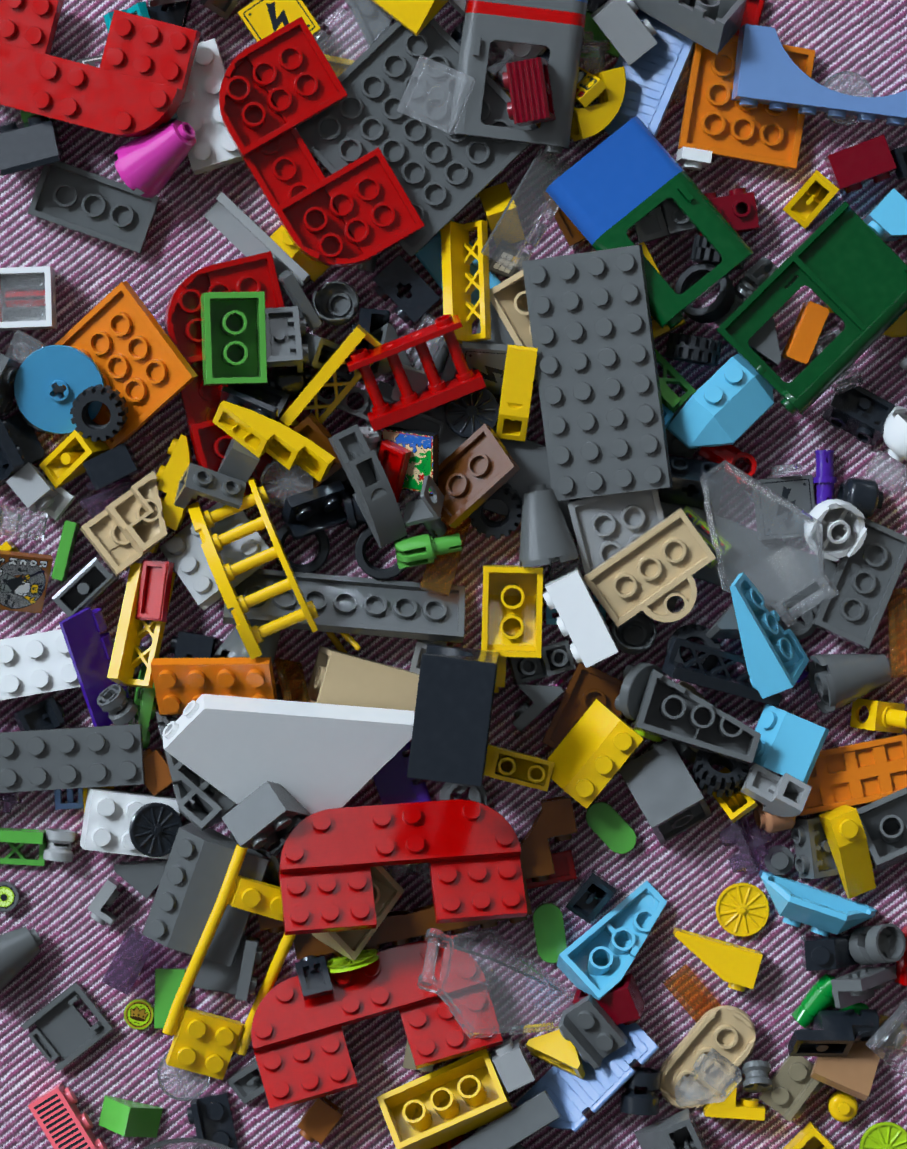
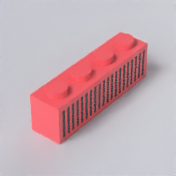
M63 1083L32 1100L28 1105L54 1149H108L102 1138L97 1139L91 1130L93 1124L89 1116L85 1112L81 1114L75 1103L78 1100L70 1087L65 1088Z

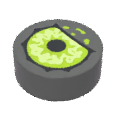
M2 881L0 882V911L7 912L19 903L20 892L18 887L12 882Z

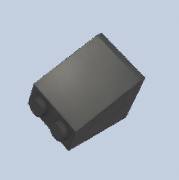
M670 740L656 742L643 755L628 758L618 770L661 845L713 816L702 793Z

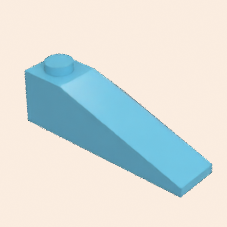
M744 572L740 573L731 584L730 591L750 682L753 688L758 690L762 699L794 687L808 664L809 658L796 635L791 629L784 630L778 623L780 620L778 613L775 610L768 611L765 607L763 595Z
M645 881L561 952L556 966L578 989L600 1000L622 981L666 906L667 901L648 881Z

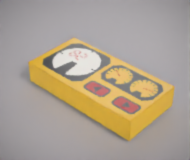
M579 67L575 102L583 107H588L607 86L600 78Z

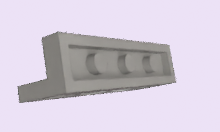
M221 192L216 198L218 201L204 217L246 257L271 251L277 275L285 270L293 273L302 288L310 279V275ZM279 282L280 289L286 294V292L284 291L283 287Z

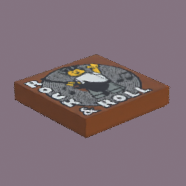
M0 550V610L42 614L53 563L51 555Z

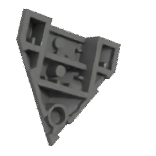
M155 712L163 743L162 735L165 727L172 721L176 722L179 718L159 715V712ZM164 750L179 812L201 831L222 822V817L237 806V804Z

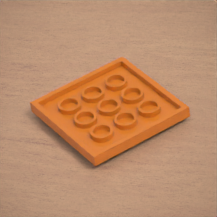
M733 35L718 54L695 43L678 149H681L683 146L713 151L712 155L795 170L797 168L805 115L799 114V109L787 107V111H773L766 104H758L756 108L740 106V101L731 100L739 36ZM782 44L791 60L811 78L816 50Z
M127 281L121 282L54 344L70 346L88 355L98 366L103 377L104 387L107 385L111 386V390H118L120 392V398H125L126 403L124 405L128 407V413L126 414L128 418L123 425L124 427L115 436L104 441L110 449L127 441L198 376ZM104 403L97 416L93 419L95 423L100 425L108 423L111 417L110 410Z

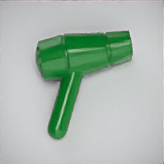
M825 974L809 990L801 1005L792 1013L793 1018L804 1028H807L815 1020L819 1011L827 1010L829 1007L836 1009L831 980L835 979L834 976ZM856 1003L838 1010L854 1009V1012L859 1015L861 1009H869V1007L863 1003Z

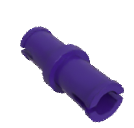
M815 450L816 477H813V484H816L817 505L825 500L834 499V483H837V477H834V450Z

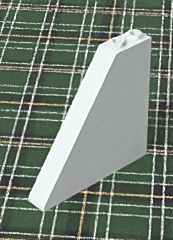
M202 694L196 701L193 700L188 703L183 714L176 722L172 721L165 727L162 735L163 747L166 752L237 805L264 783L270 781L281 784L312 815L326 809L342 808L412 739L415 712ZM289 833L285 837H283V839L286 840Z

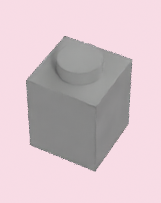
M29 462L6 481L25 506L35 513L49 508L54 502L53 498L58 495L57 491L38 468Z

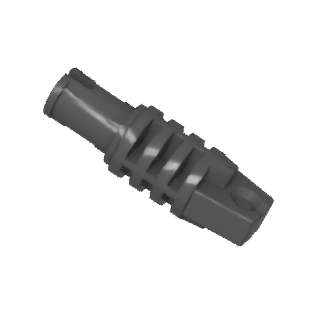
M762 257L744 274V277L739 280L738 285H735L734 302L729 312L713 323L719 327L778 267L769 259Z

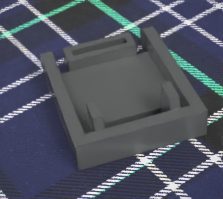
M78 980L21 1025L26 1030L35 1023L37 1028L28 1037L49 1063L59 1056L63 1058L54 1067L57 1072L114 1028V1025ZM79 998L83 1000L98 1019L92 1026L73 1004Z

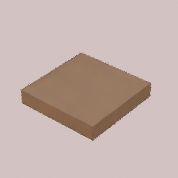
M864 1041L853 1043L847 1057L816 1056L810 1078L866 1101L871 1091L883 1048Z

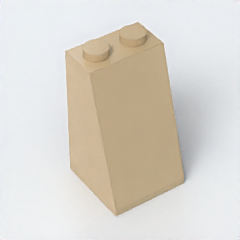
M320 645L304 702L415 712L419 674Z

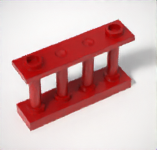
M443 315L434 320L435 324L370 350H367V348L358 349L350 354V358L345 359L349 372L359 369L374 406L372 412L367 413L374 432L486 387L479 369L474 371L469 369L454 330L463 327L458 315ZM441 335L445 339L458 372L456 378L447 382L440 379L426 343ZM414 346L430 384L427 390L419 393L412 390L398 355L399 352ZM387 358L402 395L399 401L392 404L384 401L370 364Z

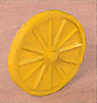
M736 883L728 886L719 895L715 908L717 920L722 928L728 933L739 937H747L759 932L765 926L770 912L765 894L758 887L749 883Z

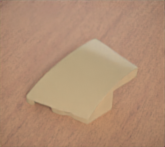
M154 471L131 486L129 491L106 506L104 511L80 528L116 577L167 536L162 503L156 482L157 477Z

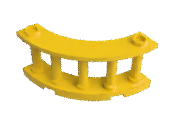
M253 477L248 480L252 494L243 497V502L239 509L225 505L211 512L209 510L203 512L199 502L187 506L196 533L199 532L202 550L227 609L234 607L231 613L237 624L235 626L251 660L262 655L259 643L264 641L263 638L304 620H307L312 632H316L318 628L315 619L319 617L313 601H306L281 545L266 504L270 502L264 486H257ZM257 505L261 517L220 535H217V533L212 534L211 528L215 527L214 523ZM264 528L267 529L273 547L232 565L229 563L224 565L219 551L224 550L223 546ZM279 557L287 576L286 579L245 597L243 595L237 596L231 582L236 580L235 576ZM293 589L301 609L260 627L257 625L251 626L245 614L250 611L249 608Z

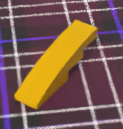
M224 400L220 403L212 421L256 457L260 458L266 452L288 470L297 464L319 482L327 476L335 459L334 456L287 426L253 410Z

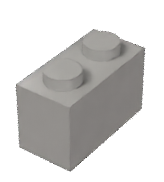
M608 0L590 16L630 66L657 44L653 37L657 32L647 19L643 22L640 21L635 14L639 8L633 0Z
M511 1038L503 1040V1044L495 1046L496 1049L492 1051V1061L508 1093L535 1081L534 1069L519 1039L512 1041Z

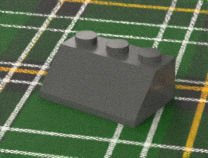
M906 787L857 809L867 837L870 858L877 872L907 860Z

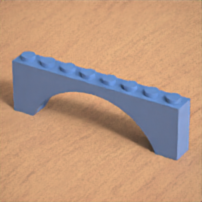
M744 24L739 29L731 100L740 101V106L756 108L758 104H766L773 111H787V107L799 109L798 113L804 115H816L817 111L828 112V117L835 119H845L846 115L857 116V121L874 123L875 119L887 120L886 124L890 126H904V123H907V90L882 97H857L831 90L811 79L791 60L783 48L775 28Z

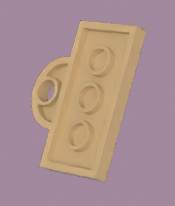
M680 508L582 578L617 627L642 610L647 616L656 621L674 622L685 617L695 605L697 586L692 575L713 561L716 556ZM672 596H679L684 600V606L678 612H672L667 608V601Z

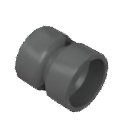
M894 924L862 926L856 928L851 933L849 939L850 954L860 965L894 963L901 959L906 949L904 934Z

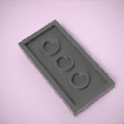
M57 161L44 165L27 214L141 254L161 198L156 195L153 198L142 197L141 195L144 192L137 188L133 191L127 185Z
M865 518L867 536L864 543L854 555L850 557L846 555L840 558L812 625L867 650L906 562L907 537Z

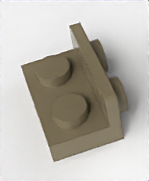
M788 1055L771 1078L772 1089L761 1092L758 1098L790 1122L793 1117L798 1119L807 1107V1104L804 1102L811 1093L816 1095L824 1083L810 1078L814 1066L812 1062L804 1056Z

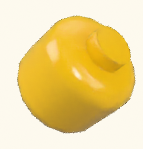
M836 1091L828 1099V1111L835 1120L848 1122L857 1115L858 1103L854 1096L842 1091Z

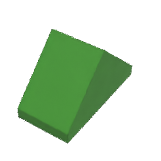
M105 1095L98 1125L124 1137L157 1138L163 1108Z

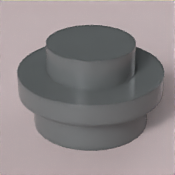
M775 845L765 853L764 864L772 874L784 875L792 869L794 856L787 847Z

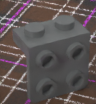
M244 935L234 966L232 967L204 959L193 986L236 995V1000L247 1001L249 995H255L258 977L253 976L255 964L261 965L264 950L263 947H259L260 938Z

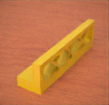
M479 220L466 224L450 221L441 230L443 315H458L463 327L454 330L460 344L463 341L479 342L491 339L487 221ZM477 230L478 239L472 247L469 244V231ZM476 258L479 269L473 276L470 273V265ZM477 288L480 298L474 306L471 303V294ZM476 317L480 319L481 333L472 334V324Z
M358 324L282 414L280 420L288 427L290 425L294 427L299 423L296 418L303 410L315 409V416L322 424L361 378V374L357 369L354 370V377L350 381L337 382L336 370L341 364H346L345 359L351 352L356 351V346L363 338L374 347L382 344ZM333 375L334 382L326 383L329 380V378ZM346 385L344 389L340 393H338V386ZM334 386L335 399L331 404H318L317 393L322 387ZM314 397V405H308ZM327 408L319 417V409Z
M134 563L130 566L107 678L121 686L152 688L154 681L151 662L153 658H159L166 622L152 621L148 623L147 621L135 619L143 564ZM173 572V576H172V584H171L169 605H170V600H171V595H172V590H173V585H174V580H175V575H176V573H174V572ZM150 634L152 644L146 651L142 652L139 647L141 639ZM143 662L147 667L144 680L133 679L135 668Z

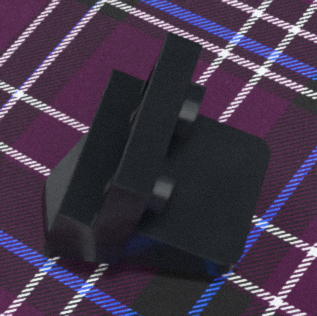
M21 413L5 420L0 419V486H2L28 462L33 465L39 462L45 455V451L34 430L27 425Z

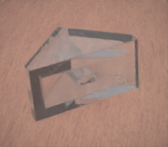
M0 504V535L44 542L48 514L44 511L35 513L27 508Z

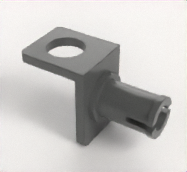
M427 475L424 476L420 494L421 499L409 501L406 504L403 521L405 526L422 523L429 532V535L432 538H436V534L438 537H441L447 531L446 524L440 518L444 495L431 476ZM429 488L431 489L433 496H429Z

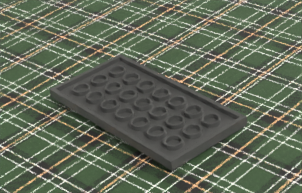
M642 245L522 261L533 348H538L536 373L551 488L557 501L673 487Z

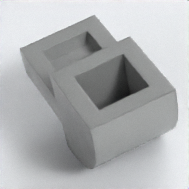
M754 763L749 769L740 792L764 804L762 810L781 817H794L803 811L812 787L787 773L780 777Z

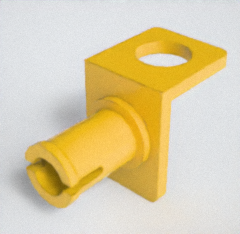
M859 698L852 703L850 726L852 728L902 733L903 728L907 729L905 704ZM866 706L869 716L863 723L859 719V711L861 707Z

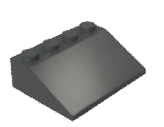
M192 822L179 827L142 935L167 948L193 955L217 900L234 850L238 844L237 841L211 828L201 831ZM248 848L239 875L264 882L271 859ZM227 905L205 959L230 967L234 966L252 912Z

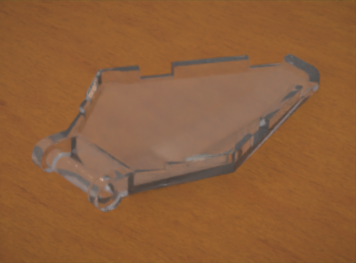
M726 460L699 477L705 499L703 503L712 545L715 547L719 565L717 569L722 590L731 593V584L738 574L744 572L763 595L765 605L774 608L788 627L797 622L796 618L825 599H833L839 595L837 588L825 574L823 526L821 521ZM814 582H817L820 586L819 590L791 608H788L784 603Z
M430 928L426 931L425 941L427 942L423 972L418 977L417 986L420 989L437 994L448 1005L449 1011L454 1015L456 1021L470 1039L491 1037L493 1034L498 1033L513 1035L551 1031L553 1028H559L558 1025L562 1013L573 1005L575 993L494 929L486 928L452 936L446 935L442 930ZM441 947L444 948L440 978L437 980L434 973L438 949Z

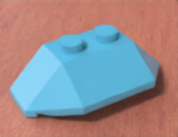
M736 354L690 397L667 429L688 449L733 445L773 406V388L739 354Z
M760 869L759 876L776 911L780 916L784 917L782 922L800 927V924L804 923L812 926L811 932L828 937L829 932L837 935L876 915L877 910L869 905Z

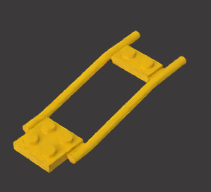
M239 844L236 845L217 900L162 1030L164 1034L175 1035L165 1060L167 1065L223 1080L233 1052L243 1056L246 1055L251 1042V1027L255 1012L262 999L273 989L296 935L285 936L284 932L245 1024L223 1016L187 1006L184 1007L227 905L283 921L280 887L239 875L248 848L240 847Z

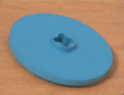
M66 345L45 346L31 353L19 367L14 382L15 399L22 414L36 427L51 433H71L77 427L76 424L71 422L73 414H70V409L73 407V401L88 387L96 386L97 384H102V387H104V381L98 366L84 352ZM55 383H57L58 386H66V389L63 392L64 396H62L61 393L55 394L53 392V389L55 388ZM94 401L89 405L88 414L91 420L97 416L103 404L102 402Z

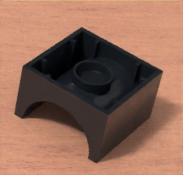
M427 644L426 653H422L407 773L408 778L481 787L485 772L499 652Z

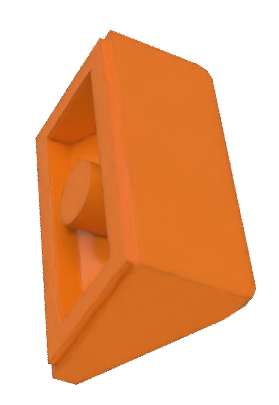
M812 301L803 303L783 350V358L802 364L809 362L828 317V308Z

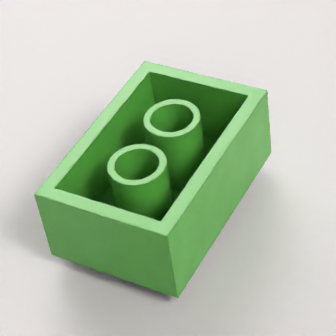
M265 291L206 292L201 294L203 386L258 385L267 383Z

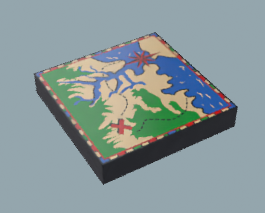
M389 426L381 429V442L388 439L412 451L401 490L421 492L424 476L430 475L438 486L439 434Z

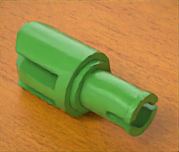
M459 532L437 538H432L427 533L394 541L399 569L434 563V559H437L436 556L462 551Z

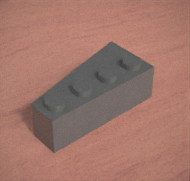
M633 0L639 10L715 54L722 50L741 27L747 1Z
M655 669L651 671L634 725L635 730L747 765L753 763L761 737L760 733L691 693L678 683L663 676V674Z

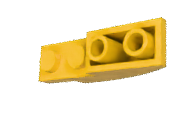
M182 434L179 439L173 438L167 454L171 455L167 465H161L156 474L158 490L167 493L165 499L160 497L166 529L169 527L175 531H179L187 510V506L183 509L174 505L178 484L187 467L192 463L189 437ZM161 541L149 552L156 553Z
M488 744L484 775L548 792L555 762Z

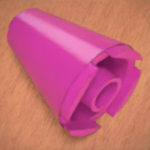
M176 120L120 146L114 153V155L118 156V160L114 163L121 179L131 190L134 191L138 188L144 192L141 195L142 197L153 198L161 192L195 145V131L189 123Z

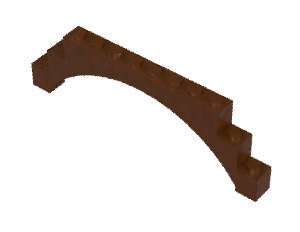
M569 794L542 799L541 811L531 829L520 842V861L527 915H532V908L526 879L532 878V882L549 880L550 874H555L548 838L554 837L555 842L572 839V834L578 833ZM265 876V883H275ZM434 903L410 910L393 911L388 913L363 950H377L381 948L380 944L392 942L393 946L407 944L410 942V938L421 936L422 940L434 939L439 937V932L451 930V934H461L469 931L468 927L480 925L481 929L491 928L498 925L497 921L509 919L510 923L522 922L527 920V915L526 917L436 924ZM257 914L260 930L268 929V933L284 931L283 921ZM312 934L296 935L293 941L297 960L311 955L322 957V955L333 953L334 957L344 956L316 939Z

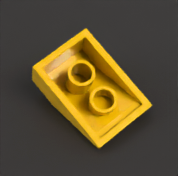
M483 565L481 650L499 652V657L541 658L543 566Z

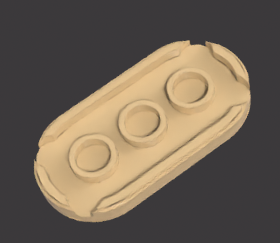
M723 1005L710 1009L699 1019L660 1068L662 1072L660 1089L667 1102L679 1109L699 1108L708 1104L754 1049L756 1031L750 1016L737 1007Z

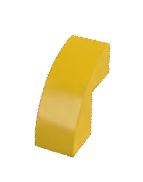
M624 66L593 74L600 78L607 87L598 96L599 104L574 110L571 128L573 141L582 140L597 134L614 119L621 107L625 93L626 77Z

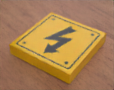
M254 0L237 12L257 42L301 16L312 35L321 30L302 0Z

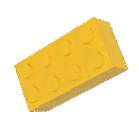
M487 1049L480 1050L376 1097L396 1149H431L499 1119L513 1110L505 1087Z

